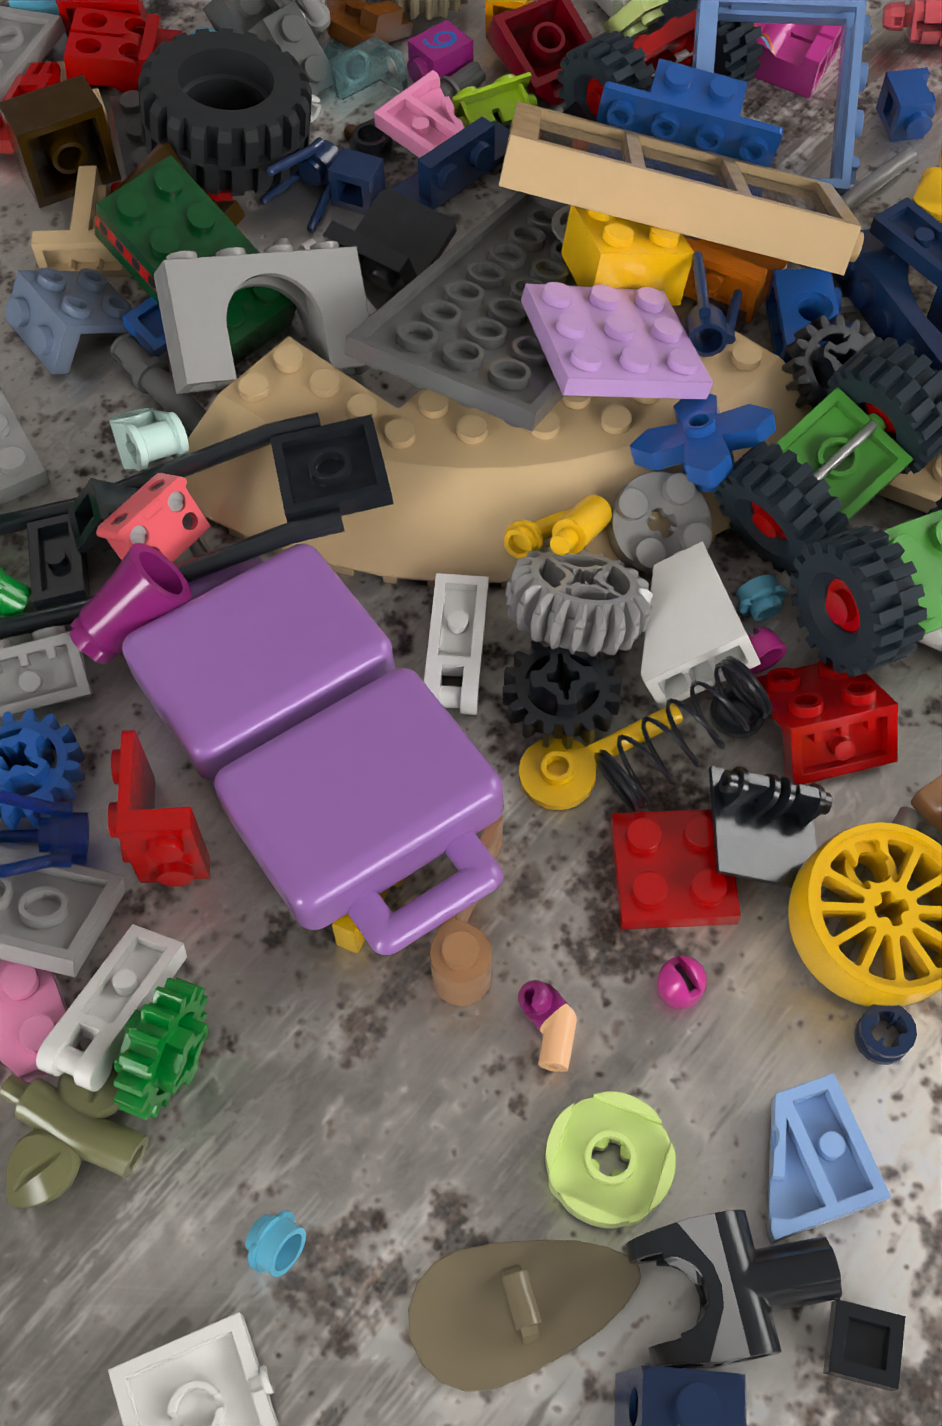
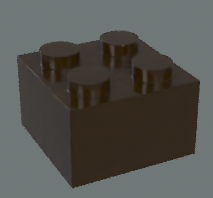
M84 75L0 102V113L22 178L39 208L75 196L79 166H97L102 185L122 180L103 107Z

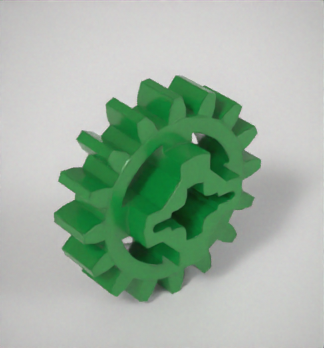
M169 977L164 988L158 986L155 989L152 1002L149 1005L144 1004L141 1011L136 1009L125 1026L126 1034L120 1053L114 1061V1069L119 1074L114 1080L113 1086L119 1089L113 1101L119 1104V1110L144 1120H148L149 1117L155 1119L161 1106L166 1108L169 1105L171 1094L175 1095L181 1084L189 1085L198 1069V1059L209 1031L208 1025L203 1023L207 1017V1012H204L203 1009L208 1001V996L203 994L205 988L177 977L176 979Z

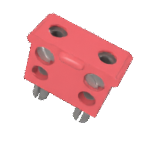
M165 473L154 475L105 519L96 531L98 537L107 539L121 560H123L131 546L135 543L146 544L156 549L172 563L188 548L194 557L212 551L202 537L211 525L185 488L186 479Z

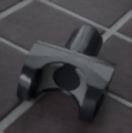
M741 1209L686 1218L647 1232L626 1243L630 1264L656 1262L657 1266H671L682 1271L694 1283L700 1298V1313L692 1329L681 1333V1338L648 1348L652 1366L684 1369L716 1368L779 1354L782 1350L772 1312L840 1299L842 1296L841 1274L834 1250L825 1236L755 1249L746 1212Z

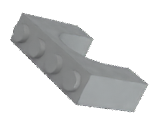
M324 241L311 245L310 250L293 251V246L290 244H279L265 248L263 250L264 253L246 254L244 248L234 247L222 249L216 252V256L198 258L195 251H179L167 255V260H163L155 271L154 280L176 394L225 389L237 379L226 315L233 293L247 287H266L288 297L298 307L305 319L312 352L346 375H360L371 369L364 362L345 355L346 336L369 318L357 247L339 248L337 241Z

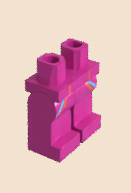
M754 23V27L761 26L762 36L757 39V43L763 45V54L756 58L761 64L759 69L753 73L754 77L810 98L838 52L843 26Z

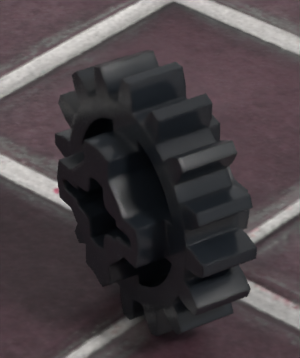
M837 314L829 320L823 315L794 333L796 340L787 345L784 350L793 359L782 365V371L793 374V381L789 382L785 387L787 391L798 390L801 395L795 404L797 408L808 404L812 407V411L827 397L826 390L830 388L827 382L833 373L867 342L874 339L875 335L873 332L864 336L859 333V320L856 319L845 326L843 314ZM819 341H828L823 345L818 344Z
M532 640L530 655L516 651L514 653L513 667H506L504 671L502 704L509 706L508 721L510 724L523 721L522 736L526 739L533 736L536 732L543 734V747L548 748L554 738H562L565 749H572L573 737L580 736L587 744L593 743L595 728L608 732L611 726L612 715H618L622 677L613 676L615 661L607 659L600 662V651H598L596 656H590L582 651H575L574 654H571L568 649L561 647L551 649V645L544 647L539 641L535 642Z

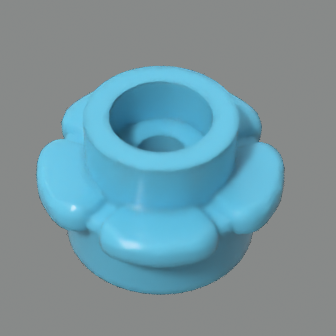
M768 574L753 578L737 590L736 596L740 602L737 610L745 617L752 615L754 621L769 619L783 609L781 602L788 593L787 588L779 585L774 575Z
M282 1210L278 1216L265 1214L250 1229L245 1243L246 1249L249 1251L247 1262L258 1273L266 1271L273 1277H280L290 1270L299 1258L305 1245L306 1231L294 1223L295 1216L291 1211Z

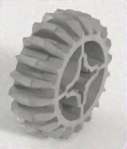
M545 547L542 552L530 551L527 557L518 559L516 567L512 570L511 578L508 579L505 593L507 596L506 607L509 608L508 618L517 622L518 630L531 633L532 640L535 642L545 641L550 643L551 649L561 647L568 649L571 654H574L575 651H582L590 656H596L598 651L608 655H615L618 649L630 650L634 642H639L642 633L647 628L650 617L648 612L652 609L651 599L653 594L648 590L649 583L643 578L638 577L639 572L633 568H624L621 560L612 561L605 558L604 553L596 555L589 553L585 548L576 554L567 553L560 556L555 554L551 547Z

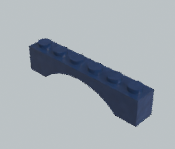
M870 229L860 230V232L864 233V241L857 260L854 263L849 261L844 276L831 272L834 280L837 281L877 338L881 337L882 341L887 337L897 340L899 348L904 343L913 346L915 356L920 358L924 354L932 361L929 367L935 373L940 370L942 371V333L927 319L913 298L908 282L909 264L869 232Z

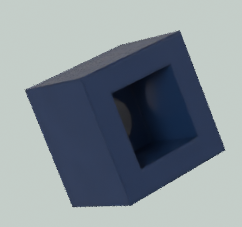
M343 147L328 169L332 206L365 215L370 208V203L376 199L382 190L386 189L383 158Z

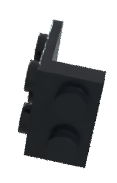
M384 189L378 194L355 231L332 220L322 236L325 241H337L339 248L357 247L362 277L372 281L385 291L398 293L441 257L454 237L457 227L451 217L393 190Z

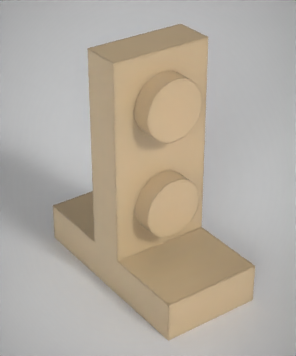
M79 166L70 230L32 232L31 247L39 269L52 268L58 271H80L81 269L89 268L102 273L105 277H131L129 272L95 236L96 203L111 194L109 186L102 185L97 166Z

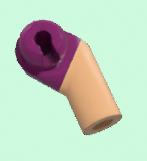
M539 980L528 981L523 984L518 992V1003L524 1010L525 1015L543 1034L538 1065L549 1071L566 1072L569 1069L577 1022L576 1014L552 985Z

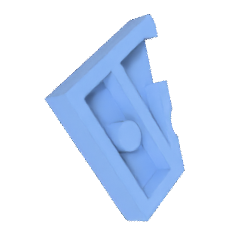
M834 1073L775 1094L771 1103L767 1237L770 1244L881 1204L891 1197Z

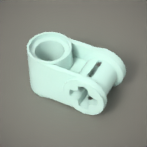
M141 408L109 418L124 469L140 471L148 468V465L166 459L167 456L179 458L189 452V443L184 426L174 412Z

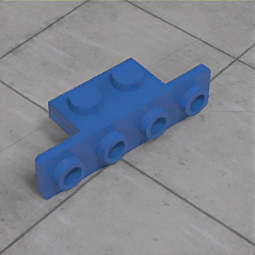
M663 59L658 61L650 92L610 81L606 82L596 118L598 122L765 167L771 166L784 131L782 127L740 116L748 82Z

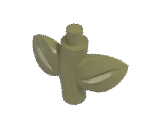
M114 1061L109 1078L98 1091H90L76 1085L74 1077L67 1073L60 1075L57 1088L40 1077L28 1083L12 1074L5 1080L0 1088V1098L16 1106L14 1117L33 1129V1131L18 1140L10 1154L6 1167V1194L9 1205L19 1209L38 1207L59 1198L72 1186L82 1160L109 1170L123 1178H127L136 1168L147 1148L149 1137L132 1128L106 1119L114 1114L119 1107V1104L113 1101L119 1089L113 1086L114 1080L119 1074L114 1069Z

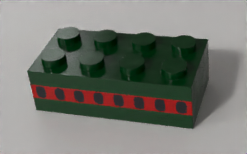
M172 155L96 203L95 236L158 305L154 273L163 260H167V255L179 251H195L198 258L216 256V252L222 249L234 247L244 248L246 254L260 253ZM247 287L233 293L227 308L226 322L234 366L292 324L297 306L288 297L266 287Z

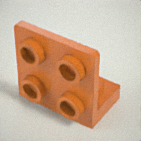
M684 236L694 252L700 251L702 253L708 296L729 305L733 292L736 289H740L742 291V298L739 309L747 312L745 321L751 323L765 302L773 270L787 269L789 261L700 238L696 241ZM692 260L683 295L697 301Z

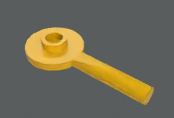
M674 703L671 704L672 717L677 726L683 723V717L679 708ZM666 707L647 716L657 719L671 729L666 714ZM642 719L587 746L573 739L572 749H565L562 738H554L547 748L542 746V739L538 740L527 748L520 760L519 781L523 793L534 804L548 810L563 811L578 806L589 797L595 786L597 767L594 758L595 753H599V750L603 749L610 753L612 757L619 755L617 748V738L619 735L632 737L640 744L645 742L641 729ZM646 722L650 739L664 732L652 722ZM626 740L621 741L624 752L635 747Z

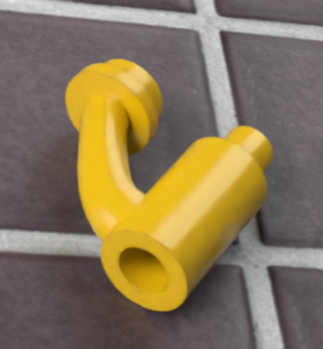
M591 494L583 497L573 508L550 514L534 522L518 519L512 522L506 529L504 536L505 549L511 556L520 559L527 557L530 551H540L543 546V540L552 537L550 547L555 554L563 556L567 553H579L610 523L612 518L611 507L601 496Z

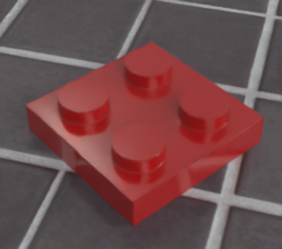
M712 809L612 813L610 829L621 930L738 924L741 912L736 877L716 873Z

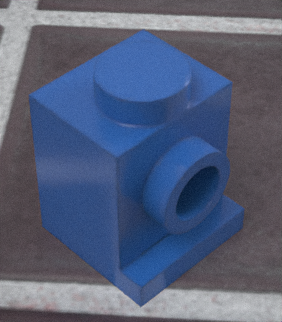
M928 67L885 73L876 110L890 142L922 139L932 127L931 119L936 111V98L927 86L930 75Z

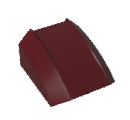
M536 0L510 12L504 11L492 17L486 34V39L508 70L515 76L530 72L532 76L527 89L553 106L565 101V99L559 97L558 91L559 88L563 87V84L558 81V72L563 70L560 66L561 60L567 56V52L593 38L571 0Z

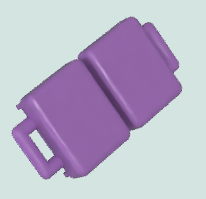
M296 544L265 561L258 556L189 582L188 584L191 589V599L189 602L132 631L124 639L122 651L134 679L197 773L202 778L211 781L224 813L302 927L309 930H319L348 913L376 953L392 955L490 894L501 885L503 881L502 868L476 835L496 822L502 815L504 800L503 784L500 776L418 674L408 668L395 669L390 640L313 546ZM446 853L459 872L392 913L379 894Z

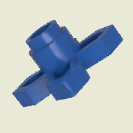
M710 393L707 399H680L673 406L677 424L647 429L630 444V450L635 465L657 471L681 463L683 473L687 475L688 481L693 482L700 492H714L717 490L715 487L733 471V464L735 463L734 450L755 447L776 431L774 412L772 409L748 404L720 413L717 396Z

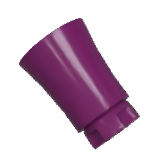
M135 543L101 589L81 608L80 616L72 622V631L69 633L72 642L81 652L90 656L95 662L101 664L109 663L118 653H123L122 644L128 634L189 602L191 599L190 586L180 570L166 556L146 544Z

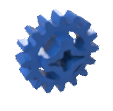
M27 709L23 719L20 721H15L9 711L3 714V725L0 726V819L2 817L9 830H16L21 818H28L34 828L39 827L41 821L40 814L48 811L55 817H59L62 813L57 804L61 798L75 801L78 797L71 782L85 780L86 775L80 765V762L85 760L84 753L71 728L68 725L60 727L55 715L49 713L40 722L33 709ZM53 750H55L57 753V763L55 769L50 767L54 762V758L51 754Z

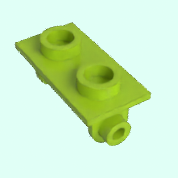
M527 72L518 76L507 74L498 78L493 84L478 89L470 86L460 90L451 100L455 107V116L461 119L464 127H467L482 116L490 122L496 121L493 113L498 112L504 126L511 124L517 101L538 106L535 95L533 93L527 94L526 92L532 76L531 73Z

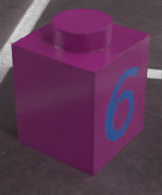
M445 20L408 40L409 61L407 62L409 77L415 83L432 70L437 72L439 77L443 75L450 77L468 63L474 61L473 40L449 20Z

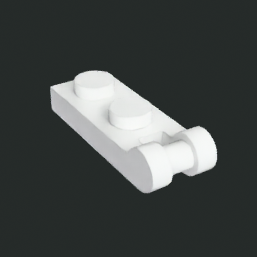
M436 573L424 683L443 707L460 708V714L477 715L489 577ZM442 676L463 677L462 687L442 685Z
M132 924L40 1046L36 1059L38 1069L54 1076H60L63 1073L72 1075L76 1085L90 1091L101 1089L109 1078L113 1061L120 1053L126 1034L125 1026L136 1009L141 1011L144 1004L149 1005L152 1002L155 989L158 986L164 988L167 978H173L187 958L184 943ZM83 1037L93 1040L85 1051L76 1049V1046Z

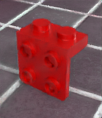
M123 730L121 732L120 749H113L111 752V775L114 784L118 785V801L109 803L107 814L109 833L111 838H118L120 841L123 862L131 863L140 883L159 882L166 886L178 887L188 885L195 879H209L210 856L191 806L155 809L156 784L150 764L136 731Z

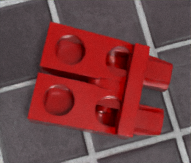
M76 6L71 32H69L64 52L67 80L84 75L89 85L110 86L120 92L129 90L139 91V75L142 72V65L151 53L153 54V51L164 41L171 43L173 37L183 33V31L161 28V18L157 14H147L146 19L137 14Z

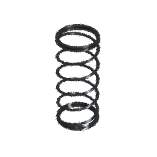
M727 656L726 659L721 660V662L715 665L714 678L718 690L705 682L697 680L691 682L690 696L696 711L680 700L670 698L666 701V714L673 732L657 719L647 716L642 718L641 729L650 752L632 737L626 735L618 736L617 748L628 774L606 750L600 749L599 753H595L594 758L599 769L630 809L640 812V808H645L644 801L651 804V799L628 762L621 743L622 740H626L635 746L657 767L671 785H676V781L666 769L652 744L646 728V722H652L662 729L686 753L694 766L700 767L701 763L689 749L675 724L670 709L671 704H677L691 714L706 729L715 744L720 749H725L724 742L709 725L700 709L694 691L695 686H702L714 694L726 705L743 730L749 731L748 723L729 701L723 689L718 673L720 668L731 689L754 715L760 718H768V715L772 714L773 705L767 692L756 676L739 659ZM736 675L747 683L760 705L746 691Z

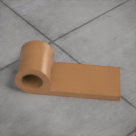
M502 815L496 822L486 827L480 837V841L495 860L502 846ZM476 902L439 926L430 949L433 987L440 998L449 1004L458 1006L474 1004L483 998L489 989L491 981L492 951L490 941L481 930L467 923Z

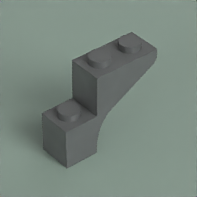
M212 0L203 8L215 31H220L221 28L233 29L234 33L244 34L247 31L257 34L258 38L266 42L269 39L277 43L282 52L288 51L295 57L309 78L312 95L316 96L339 81L338 76L295 0L274 13L267 0Z

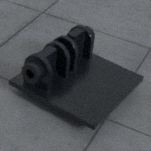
M711 766L709 768L716 873L792 888L803 863L817 850L814 819L820 814L826 815L829 813L833 802L832 795L829 792H825L824 787L820 784L812 783L809 786L803 784L795 785L792 778L785 776L779 778L776 774L767 773L764 776L754 774L741 766H736L732 770Z

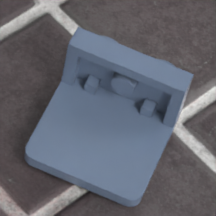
M52 268L18 270L11 298L6 304L5 320L51 374H69L80 335L89 333H130L123 325V315L133 308L112 287L102 273L93 269L84 268L80 271H58Z

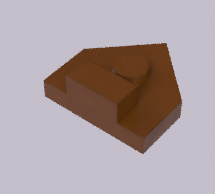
M325 0V5L328 7L331 17L330 25L327 27L328 35L358 52L398 41L412 34L414 21L403 16L404 8L388 0L376 4L367 3L362 0Z

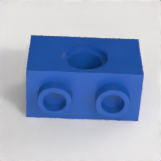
M816 268L773 270L765 299L773 353L779 356L785 363L791 361L793 358L784 350L787 345L796 340L794 337L796 331L820 316L825 315L829 320L835 315L840 314L842 294L839 287H834L831 272ZM819 341L818 344L823 345L828 341Z

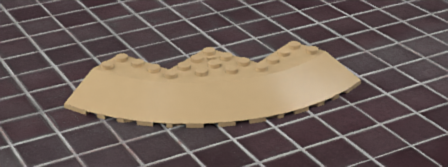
M735 331L736 340L733 344H727L719 354L714 356L699 357L714 382L710 394L717 396L720 413L748 404L773 410L776 431L764 441L769 446L772 442L777 443L811 412L812 407L807 404L797 408L795 405L801 395L798 390H786L785 386L793 381V374L782 371V365L786 363L779 356ZM288 336L217 395L188 438V454L261 425L318 412L321 426L372 414L394 504L341 516L345 532L290 544L274 550L273 553L279 554L296 544H308L316 548L334 572L354 576L355 571L383 576V582L397 584L398 578L427 581L428 587H435L436 573L489 577V583H501V589H506L508 579L511 578L512 570L516 567L518 558L511 556L505 549L504 536L507 527L518 519L534 522L550 514L573 508L583 497L591 494L604 498L612 510L617 494L625 485L640 475L656 472L634 464L630 444L647 429L677 424L673 406L680 399L564 395L535 429L529 431L524 428L510 426L502 419L476 408L464 407L456 400L430 389L421 388L405 404L397 409ZM271 444L185 477L187 481L185 488L207 521L210 519L227 527L229 534L242 540L287 523ZM751 448L734 450L735 462ZM681 463L657 470L670 474H684ZM700 492L710 510L713 542L717 534L730 528L728 523L731 520L729 517L722 515L719 509L722 503L715 499L714 492ZM651 512L650 514L654 516V519L648 521L650 531H659L663 538L668 537L670 532L667 529L671 527L668 518L662 517L660 512ZM606 527L585 547L589 553L596 555L604 553L605 558L612 561L619 560L610 545ZM552 537L543 540V546L539 552H542L545 547H550Z

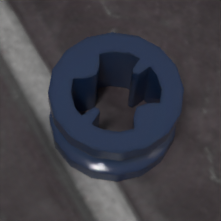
M874 1004L857 1022L854 1030L855 1043L860 1053L868 1060L877 1064L890 1065L900 1061L914 1046L917 1037L916 1024L912 1016L899 1005L885 1006ZM879 1020L888 1022L887 1030L893 1026L899 1034L891 1044V1047L883 1045L884 1037L877 1041L871 1033L878 1025Z

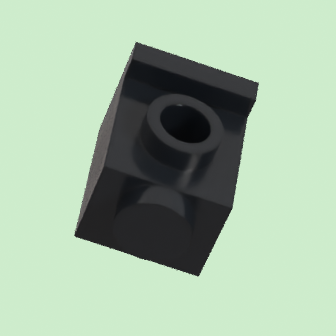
M90 478L68 510L77 551L87 553L92 546L114 551L107 539L98 537L96 531L98 526L136 493L139 488Z

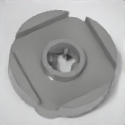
M649 472L630 481L617 494L612 507L611 521L606 526L610 545L619 560L628 567L633 565L639 571L646 572L643 575L650 577L653 576L654 564L702 541L706 549H708L713 539L711 532L712 520L707 502L695 487V484L689 482L687 475L682 473ZM651 512H660L662 517L668 518L671 526L667 529L670 532L668 537L663 538L659 531H650L648 521L654 519V516L650 514Z

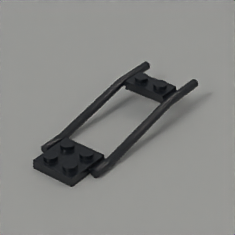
M318 412L270 422L114 483L140 489L157 473L185 478L271 444L287 523L175 564L189 583L290 544L345 532L341 516L394 504L372 414L322 426ZM77 497L0 514V536L27 530L31 598L35 607L33 611L0 618V640L33 633L48 627L72 624L80 616L81 608L93 597H90L87 554L77 551L68 514L69 508Z

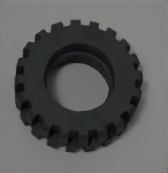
M208 28L196 29L195 34L187 35L184 32L175 35L171 43L164 41L157 46L153 54L151 53L142 65L138 89L142 142L146 146V152L149 154L159 143L168 142L192 179L201 188H204L206 193L219 195V191L231 190V196H244L245 191L254 190L255 194L267 191L271 184L276 186L282 184L290 177V174L293 175L299 169L300 163L273 176H269L266 173V169L269 166L309 146L312 89L309 85V78L295 57L288 51L282 52L277 43L269 39L266 42L258 38L257 34L247 31L244 34L234 33L233 29L221 28L220 31L209 32Z

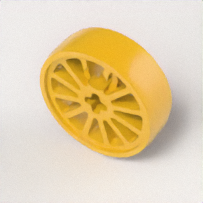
M875 822L861 824L835 834L808 857L800 868L791 889L788 920L797 952L806 967L819 982L836 995L867 1007H871L874 1004L910 1006L942 991V846L938 842L907 826ZM858 863L867 866L871 870L875 882L869 880L861 882L857 878L854 869ZM911 875L922 885L913 891L907 889ZM824 886L838 894L843 902L822 901L821 887ZM926 894L930 896L934 906L919 905L917 899ZM877 914H884L886 917L878 918ZM823 917L846 918L849 929L833 937L829 934ZM922 921H937L939 931ZM852 937L863 946L855 964L839 949V945ZM920 943L937 952L932 960ZM879 948L882 949L885 979L872 975L869 972V967ZM901 952L917 974L916 979L908 981L904 978Z

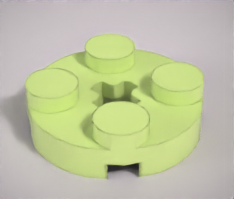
M606 1091L593 1094L592 1098L583 1099L575 1105L573 1103L561 1112L554 1122L548 1137L545 1165L550 1191L555 1198L560 1200L569 1213L587 1224L613 1229L622 1226H636L660 1206L674 1179L676 1153L673 1142L670 1144L668 1133L661 1125L662 1120L655 1110L634 1096L621 1092ZM608 1143H615L621 1147L619 1157L623 1161L628 1162V1167L625 1171L614 1170L611 1176H607L599 1172L600 1163L592 1159V1152L594 1149L605 1151Z

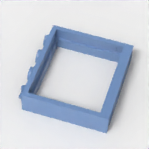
M698 0L692 67L714 73L718 21L843 26L830 178L811 179L830 183L840 196L850 190L851 184L855 185L856 171L860 166L859 157L853 156L854 140L855 138H860L864 122V111L857 109L859 92L865 90L868 76V63L861 62L863 44H868L872 30L870 15H866L867 0Z

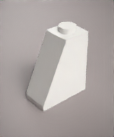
M703 541L654 564L651 593L653 594L651 599L652 609L648 612L650 617L645 633L641 677L660 709L666 707V701L670 698L682 701L691 697L690 686L691 682L695 680L715 686V665L721 662V660L726 659L727 656L739 659L749 669L761 664ZM720 668L718 673L720 677V682H723L726 679ZM699 685L694 687L695 694L706 690Z

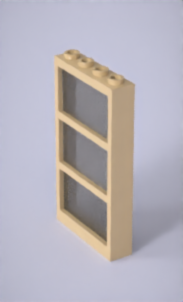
M517 101L499 181L500 187L843 276L849 261L854 263L860 254L864 241V233L860 232L862 226L830 183Z

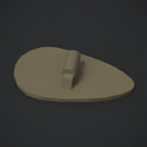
M577 1240L497 1242L457 1250L434 1262L417 1282L408 1308L409 1338L421 1365L440 1383L464 1392L494 1390L533 1374L573 1351L603 1330L625 1307L639 1286L641 1279L640 1268L638 1264H630L628 1255L606 1246Z

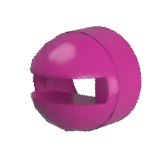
M761 626L753 628V637L747 633L761 662L760 665L750 669L753 674L761 673L773 667L783 658L787 651V647L775 632Z
M684 955L671 958L665 962L657 979V990L660 997L668 1005L680 1009L696 1005L703 997L707 987V976L703 966L695 958ZM677 968H683L695 986L694 990L689 992Z

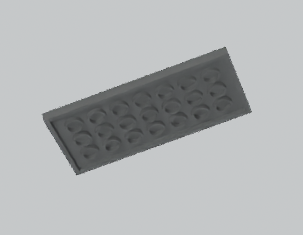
M518 191L346 336L345 355L364 362L372 369L383 370L408 380L418 388L430 389L454 399L464 407L476 408L498 417L510 426L533 431L564 395L561 393L522 305L521 298L526 283L546 284L549 282H559L567 286H578L561 255L563 243L555 236L551 227L552 217L555 212L569 204ZM564 218L560 224H567L568 220Z

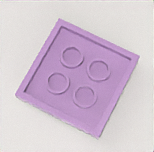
M559 282L525 284L521 302L562 395L707 399L714 382L690 338H688L664 291L651 287H642L639 290L619 289L602 284L594 285L593 287L567 286Z

